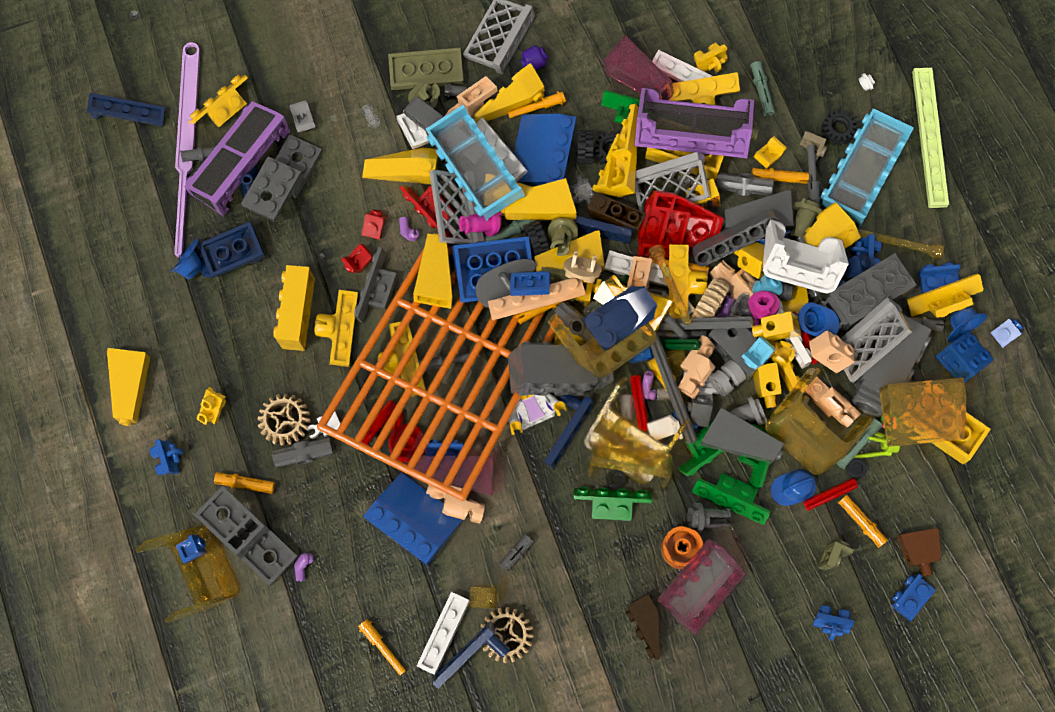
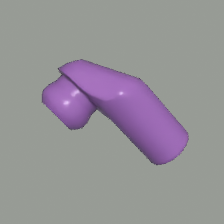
M408 217L399 218L400 234L409 241H416L419 237V231L409 227Z
M727 295L716 317H728L730 315V308L735 300L732 296Z
M311 553L301 554L295 562L296 582L306 580L304 568L307 564L313 563L314 560Z

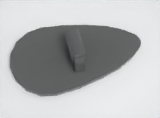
M531 259L515 260L486 272L478 279L475 287L478 301L483 306L489 308L488 301L511 295V273L534 272L536 263Z

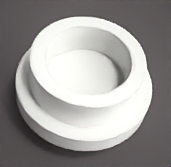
M863 73L862 77L859 78V82L865 91L873 89L875 82L870 74L866 75Z

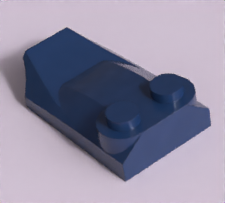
M247 222L198 244V255L201 259L200 270L203 278L217 277L248 263L260 262L265 257L263 247L251 222Z
M630 286L591 312L583 320L602 349L607 351L653 320L658 305L645 286Z

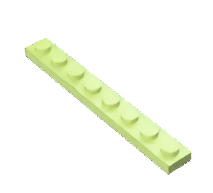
M914 68L912 74L928 208L948 207L949 200L932 68Z

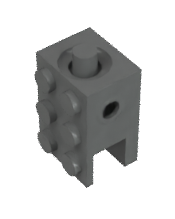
M731 313L728 317H739V316H734V315ZM747 328L713 329L709 333L708 338L716 347L714 352L725 363L729 360L737 363L746 375V379L743 381L746 384L756 370L745 363L742 355L752 347L758 337H754L752 330ZM771 355L770 358L764 363V365H765V364H768V362H769V360L771 359L772 355Z

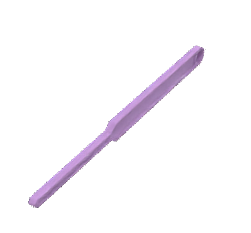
M193 42L187 43L183 47L175 163V168L180 173L175 255L178 258L182 257L184 247L187 190L184 186L186 185L188 174L193 170L194 161L182 162L180 153L181 150L185 151L195 148L196 122L194 124L187 122L191 118L189 115L197 109L200 49ZM195 47L197 52L194 55H187V49Z

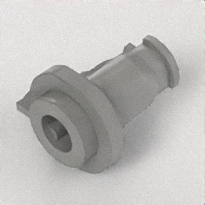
M752 396L747 397L748 404L733 409L730 412L749 424L757 421L759 426L768 423L759 399L753 400Z

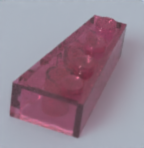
M626 35L603 60L607 75L640 94L642 88L656 90L661 100H669L674 94L672 80Z
M421 456L415 469L425 474L435 456ZM444 456L433 478L444 482L457 456ZM466 456L451 486L464 487L480 456ZM493 456L488 457L471 491L493 496Z

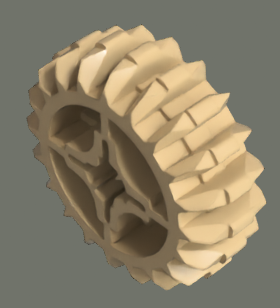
M713 279L696 306L691 318L715 317L730 290V286L722 280Z
M277 394V400L275 401L272 397L269 398L271 403L269 405L264 403L263 405L266 409H260L259 411L263 414V416L258 417V420L262 422L258 424V427L263 429L261 434L263 436L267 435L266 439L268 441L272 440V443L275 445L279 440L281 446L285 445L286 440L289 445H292V439L299 442L297 436L300 434L302 437H305L302 430L308 429V426L305 424L311 422L309 418H306L310 415L309 411H305L307 405L302 404L300 398L296 400L295 395L289 398L288 394H284L282 399ZM284 406L282 411L274 412L277 408ZM293 407L298 410L299 421H295L292 418ZM287 417L288 420H290V421H283V423H282L280 419H281V418L285 419V418ZM270 418L277 422L276 432H273L270 428ZM287 428H294L291 432L282 434Z
M506 607L505 614H502L501 608H498V616L492 611L490 613L493 617L492 620L488 617L484 618L486 622L491 621L493 624L501 619H509L504 628L496 627L494 634L499 636L503 642V636L498 632H505L509 628V633L514 638L505 640L504 644L507 645L509 642L520 643L518 648L508 652L503 657L504 663H507V657L509 656L511 661L515 662L513 655L516 654L521 659V650L524 653H528L524 646L525 644L532 646V643L527 641V638L534 637L533 634H527V631L533 630L532 626H525L530 622L529 619L521 620L524 617V613L517 617V609H514L513 613L509 614V607ZM515 621L519 623L523 630V638L515 635L512 631ZM488 645L483 648L484 652L491 649ZM491 649L492 651L488 655L490 658L494 653L497 654L493 649ZM498 654L495 658L497 662L500 660V656Z

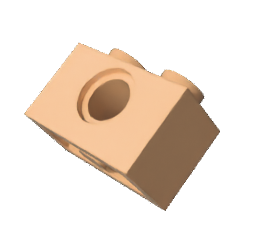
M828 330L809 342L812 357L835 373L840 372L855 362L853 347Z

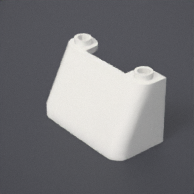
M770 219L765 236L764 274L769 278L822 293L833 292L849 265L842 240L827 237L820 242L818 247L784 238L786 230L783 223Z

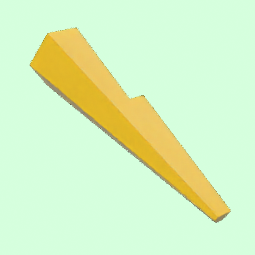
M636 104L629 106L631 111L627 119H624L622 122L623 128L621 133L617 134L606 157L607 163L605 168L599 172L600 179L597 185H593L592 190L594 192L617 197L635 193L637 160L635 137L639 110Z

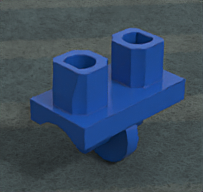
M869 234L868 237L861 238L857 242L856 247L851 248L850 253L853 255L867 253L871 261V267L880 262L879 258L874 257V253L880 252L882 242L875 240V235Z
M156 440V445L149 450L153 458H160L161 461L160 464L155 466L157 475H176L180 473L178 463L180 462L179 456L183 454V449H176L175 443L171 444L170 440Z
M821 605L813 620V626L822 628V632L828 633V639L833 641L835 635L842 637L843 633L849 634L851 627L854 626V620H851L850 611L842 609L838 611L837 616H832L831 608Z

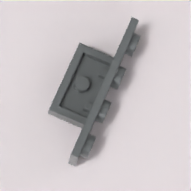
M378 247L377 252L373 255L371 270L367 272V281L360 293L361 299L354 310V317L360 323H364L369 306L387 310L398 279L397 273L382 270L387 257L382 247Z

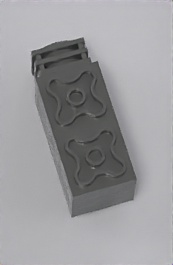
M894 253L837 287L833 292H829L826 300L821 301L819 305L831 309L838 316L839 329L835 335L842 331L847 333L887 297L897 303L909 296L916 287V283Z
M904 315L903 317L912 333L857 379L854 385L856 390L850 400V403L856 408L877 418H880L887 411V407L893 400L897 401L899 396H902L915 371L913 367L916 363H919L931 340L929 336L931 329ZM895 317L889 323H894ZM887 327L885 335H890L892 327ZM898 327L896 335L900 334L904 328ZM877 340L873 341L872 348H875ZM883 340L881 348L887 345L888 340ZM873 353L870 354L868 360L872 358Z
M523 342L508 355L511 393H518L519 396H544L548 393H554L555 396H580L591 389H603L614 381L611 350L595 349L594 345H551L550 342Z

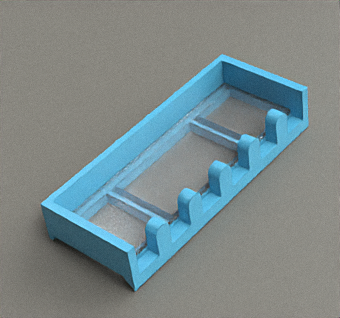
M461 105L426 128L428 133L427 140L431 146L436 145L438 148L436 153L441 160H446L447 164L445 166L450 174L455 173L457 176L455 181L460 189L464 187L467 191L464 194L470 203L473 201L476 204L474 209L479 217L483 215L486 221H488V218L519 198L525 197L522 188L517 185L514 177L508 172L503 161L499 159L492 145L490 146L487 142L485 135L478 129L474 119L469 116L464 105Z
M874 108L870 114L867 113L862 121V124H864L863 128H858L854 135L856 141L854 144H849L845 152L848 154L846 159L842 158L837 166L839 169L838 173H833L829 180L830 188H825L820 197L823 199L821 206L829 207L836 202L860 226L914 128Z

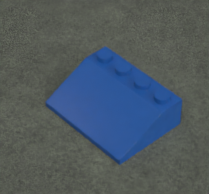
M564 114L522 115L514 155L528 172L517 183L535 187L565 179L576 127L575 116Z
M529 236L451 246L460 302L478 301L475 287L478 279L486 272L515 260H532Z
M402 472L375 500L363 516L368 522L427 566L430 565L463 521L462 519L442 513L444 504L426 494L425 489Z

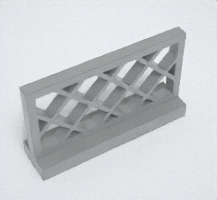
M493 0L464 51L463 57L496 70V73L503 75L535 17L533 7L527 4L524 7L507 0ZM498 3L504 5L506 8L504 10L495 12V8ZM521 11L519 16L511 18L509 12ZM508 13L509 19L499 22L498 17ZM496 18L497 24L487 27L488 20ZM512 24L511 30L503 33L501 27ZM500 28L501 34L491 37L489 31ZM488 32L489 38L479 42V36ZM503 38L504 43L501 46L495 47L493 41ZM492 43L493 48L483 52L481 46ZM479 47L481 50L479 54H470L474 48ZM496 54L493 62L485 59L487 55Z
M695 152L637 170L635 193L639 210L644 212V204L653 188L665 192L670 182L677 186L675 194L678 195L682 189L688 193L685 199L693 203L711 198L703 163L705 162L704 154ZM699 166L700 174L695 179L689 174L694 167ZM678 172L684 174L679 184L672 180ZM661 177L667 180L662 189L655 185ZM687 178L695 181L690 191L682 187ZM646 182L650 185L646 194L641 192L639 184ZM698 184L703 186L704 195L697 196L693 193Z
M438 170L430 171L440 243L470 244L484 242L483 232H469L466 234V239H464L459 234L460 228L456 231L449 224L454 220L459 226V218L456 216L458 212L464 217L477 214L474 209L476 204L473 201L470 203L464 194L467 192L465 188H457L451 181L453 178H457L455 173L450 174V172ZM467 171L463 175L475 191L474 172ZM437 176L444 180L445 184L443 186L437 181ZM447 185L454 191L452 196L444 189ZM440 193L448 199L446 203L440 199ZM456 194L461 199V205L454 199ZM450 202L457 209L455 213L447 207ZM443 210L450 216L448 221L442 216ZM445 228L453 234L451 238L445 237Z
M888 297L841 338L842 341L847 344L849 343L854 349L855 362L844 369L849 381L852 383L912 333L901 313V307ZM895 317L894 323H889ZM887 327H892L890 335H885ZM898 327H903L904 330L896 335ZM877 340L875 348H870L872 341ZM883 340H888L887 345L881 348ZM858 353H862L860 361H856ZM868 353H873L872 358L866 361ZM854 365H859L857 371L852 374Z

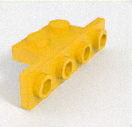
M246 75L235 76L230 81L232 84L218 90V95L214 99L211 97L203 103L204 107L200 111L198 109L193 111L189 115L191 118L187 122L194 124L207 113L216 126L220 127L247 104L235 89L248 77Z
M977 273L907 299L910 315L914 317L931 311L936 318L945 317L949 313L973 305L970 296L983 291L981 276Z

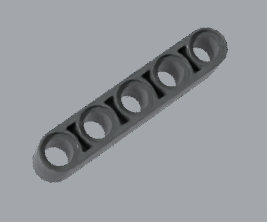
M414 97L403 110V113L425 131L426 128L443 118L441 114L418 97ZM454 126L438 136V138L445 147L451 150L468 139L469 136ZM475 142L456 155L470 166L475 167L485 153L480 145Z
M765 210L696 244L692 248L693 258L697 265L707 266L764 238L769 224L767 223L768 220L772 218L778 222H781L774 210ZM753 227H757L755 231L750 232ZM735 236H740L737 240H732ZM723 244L720 248H715L717 245ZM705 253L704 256L698 257L699 254Z

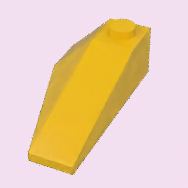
M530 63L511 78L513 82L507 88L502 87L499 90L495 100L490 99L474 115L475 123L482 118L490 121L508 114L509 111L539 102L544 97V85Z
M418 148L365 159L362 177L431 184L430 171L438 170L439 156L436 153L438 149Z
M836 202L820 212L816 217L817 221L812 227H808L804 236L805 243L818 247L820 242L827 237L842 240L844 249L861 238L853 220Z

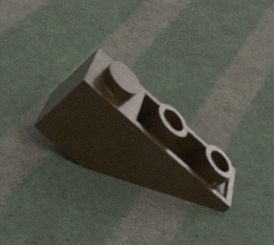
M595 192L587 207L590 217L604 223L633 230H639L646 216V213L597 192Z
M648 594L626 607L628 611L625 613L631 623L634 621L638 629L635 632L640 641L644 639L648 646L645 648L650 659L654 658L657 661L660 659L659 616Z

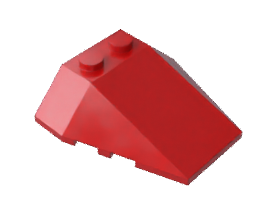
M655 190L645 204L644 213H646V216L638 231L637 257L649 258V256L667 259L669 258V245H689L688 255L693 256L692 248L696 244L720 233L724 218L675 193Z

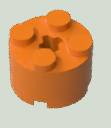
M684 526L670 530L661 544V553L664 560L676 569H686L693 566L699 560L703 551V541L700 535L695 530ZM679 543L682 546H686L684 552L682 550H678Z

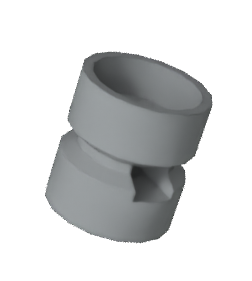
M732 360L725 363L721 367V371L717 370L709 377L712 387L722 396L728 395L734 389V386H738L746 379L744 371Z

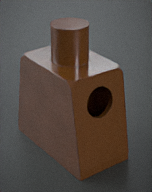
M938 528L897 536L898 544L909 567L919 566L922 577L934 575L931 563L941 560Z

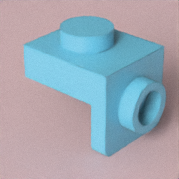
M764 274L759 281L757 280L752 287L753 294L759 291H771L781 295L783 292V281L769 278Z
M761 336L742 355V358L749 367L758 369L764 365L776 348Z

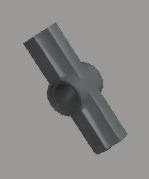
M718 172L716 187L718 190L734 191L741 196H750L752 194L771 196L774 179L755 177L750 173H739L736 175Z
M566 301L557 306L554 315L569 327L570 332L574 335H579L589 345H594L595 349L599 350L601 348L600 344L583 320L586 316H582Z
M330 438L312 442L301 441L293 444L292 447L272 451L273 462L276 468L292 464H307L312 462L313 459L334 455Z

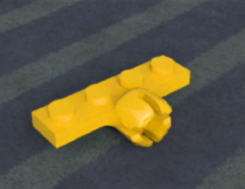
M738 72L665 84L666 100L680 102L691 100L693 103L716 105L715 98L717 96L741 92Z
M669 245V298L675 301L668 314L673 319L688 318V296L691 294H704L708 286V276L705 271L689 270V245Z
M339 290L336 313L334 315L319 313L316 316L315 335L332 340L329 365L349 367L355 320L354 310L358 292Z
M401 322L389 324L391 338ZM409 325L383 367L384 370L392 374L413 340ZM416 351L401 374V378L408 382L411 381L419 367ZM383 352L378 354L377 361L379 360ZM421 378L417 386L425 389L423 378ZM412 393L411 397H413V396H418V395L415 394V393Z
M767 340L776 348L771 360L774 363L777 362L778 370L791 396L799 394L802 390V382L793 372L792 360L796 353L795 349H792L793 345L787 341Z

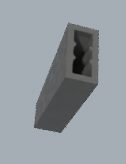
M791 190L724 210L722 216L724 220L721 228L724 231L765 210L771 209L776 212L781 223L785 226V230H792L794 223ZM753 227L750 232L755 231L757 227Z
M723 408L718 412L700 443L704 447L767 463H772L775 459L779 460L784 452L781 449L784 443Z

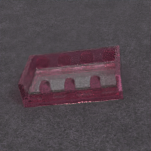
M708 539L657 601L672 614L683 628L696 635L746 573L722 546Z

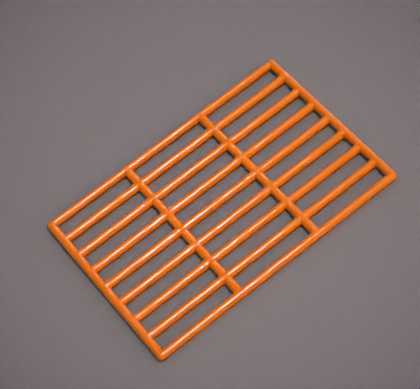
M447 244L449 257V255L452 254V248L450 245ZM423 248L317 424V429L434 488L464 501L521 398L518 393L513 394L497 425L487 420L510 378L508 364L480 416L469 411L499 356L503 355L508 358V355L512 352L504 347L518 324L517 320L521 317L516 319L515 314L513 315L498 344H495L487 339L498 319L492 320L491 317L480 336L470 332L484 307L479 301L462 328L453 323L465 303L460 302V297L446 320L436 315L440 309L438 306H432L430 311L419 307L421 303L414 301L410 303L402 299L419 271ZM455 270L450 275L451 288L456 281ZM399 305L407 309L406 315L376 365L365 361L397 306ZM545 312L533 318L518 346L523 342L530 341ZM414 314L424 317L423 323L393 374L384 370L385 363ZM557 316L542 342H551L562 322ZM434 322L442 326L411 381L408 382L400 378L430 324ZM451 330L459 334L428 390L418 387L420 379L447 332ZM465 339L476 342L445 399L435 395L437 388ZM484 346L492 350L493 353L461 408L453 404L452 401ZM362 367L371 373L336 430L328 426L327 423ZM380 376L388 380L355 439L344 434L375 380ZM395 384L405 388L406 390L373 447L362 443ZM412 393L423 397L391 455L388 456L380 452L379 450ZM431 401L439 405L440 408L408 465L397 459ZM447 410L458 414L424 474L416 470L415 467ZM466 418L474 422L475 425L444 482L433 478V475ZM482 427L493 431L463 489L459 491L451 487Z

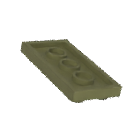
M461 48L388 54L391 90L411 89L420 83H427L430 86H433L435 83L438 86L449 85V83L451 85L464 84Z

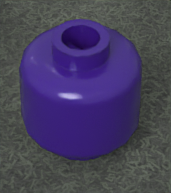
M533 45L522 52L523 59L520 61L523 67L530 63L535 71L546 66L548 57L542 46Z

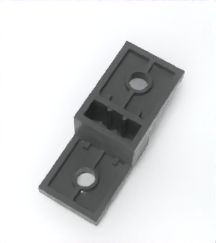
M289 134L276 159L267 157L241 202L242 207L275 222L290 195L297 198L323 153L322 149ZM296 155H301L302 160L299 162H294L293 157ZM266 193L272 194V198L268 201L262 200L263 195Z
M224 486L194 514L236 556L241 558L269 586L298 558L284 542ZM222 509H227V518L223 520L219 519V511ZM269 552L275 554V560L272 563H266L265 555Z

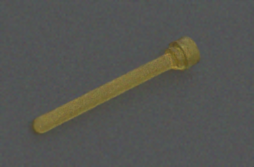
M857 228L860 237L866 238L869 234H873L877 241L926 252L935 259L940 260L943 253L944 245L936 243L929 246Z
M662 245L653 246L649 250L651 259L658 263L685 325H689L691 323L690 316L664 260L665 250Z

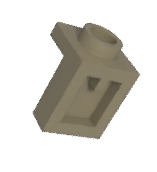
M805 131L800 145L807 149L808 145L815 146V151H817L815 154L816 162L819 156L823 157L827 148L824 146L825 138Z

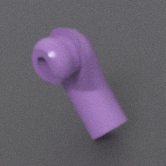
M645 371L642 382L644 397L647 400H655L657 394L656 390H651L654 377L652 371Z

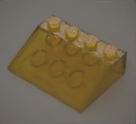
M964 378L887 384L879 388L888 447L964 440L967 400Z

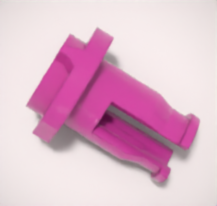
M498 212L488 218V221H486L483 215L479 217L478 214L468 217L461 216L459 219L460 231H465V234L469 232H484L489 237L496 236L501 228L500 216L502 212Z
M759 291L749 298L748 308L751 315L755 318V325H759L761 318L778 313L780 302L774 293Z

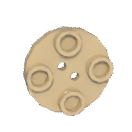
M574 251L573 257L566 259L564 262L565 276L571 279H582L588 283L595 282V279L601 275V266L596 262L597 256L593 255L592 260L585 257H577L578 251Z

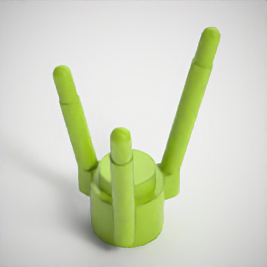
M858 427V430L864 429V427ZM877 432L875 436L878 437L869 436V440L881 442V449H884V451L858 454L853 459L884 455L891 456L892 452L898 453L900 438Z

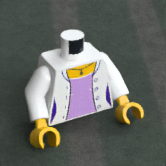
M550 393L544 396H521L509 418L511 434L514 435V431L517 429L523 433V430L554 417L555 412L557 416H560L559 411L561 409L567 411L564 402L559 401Z

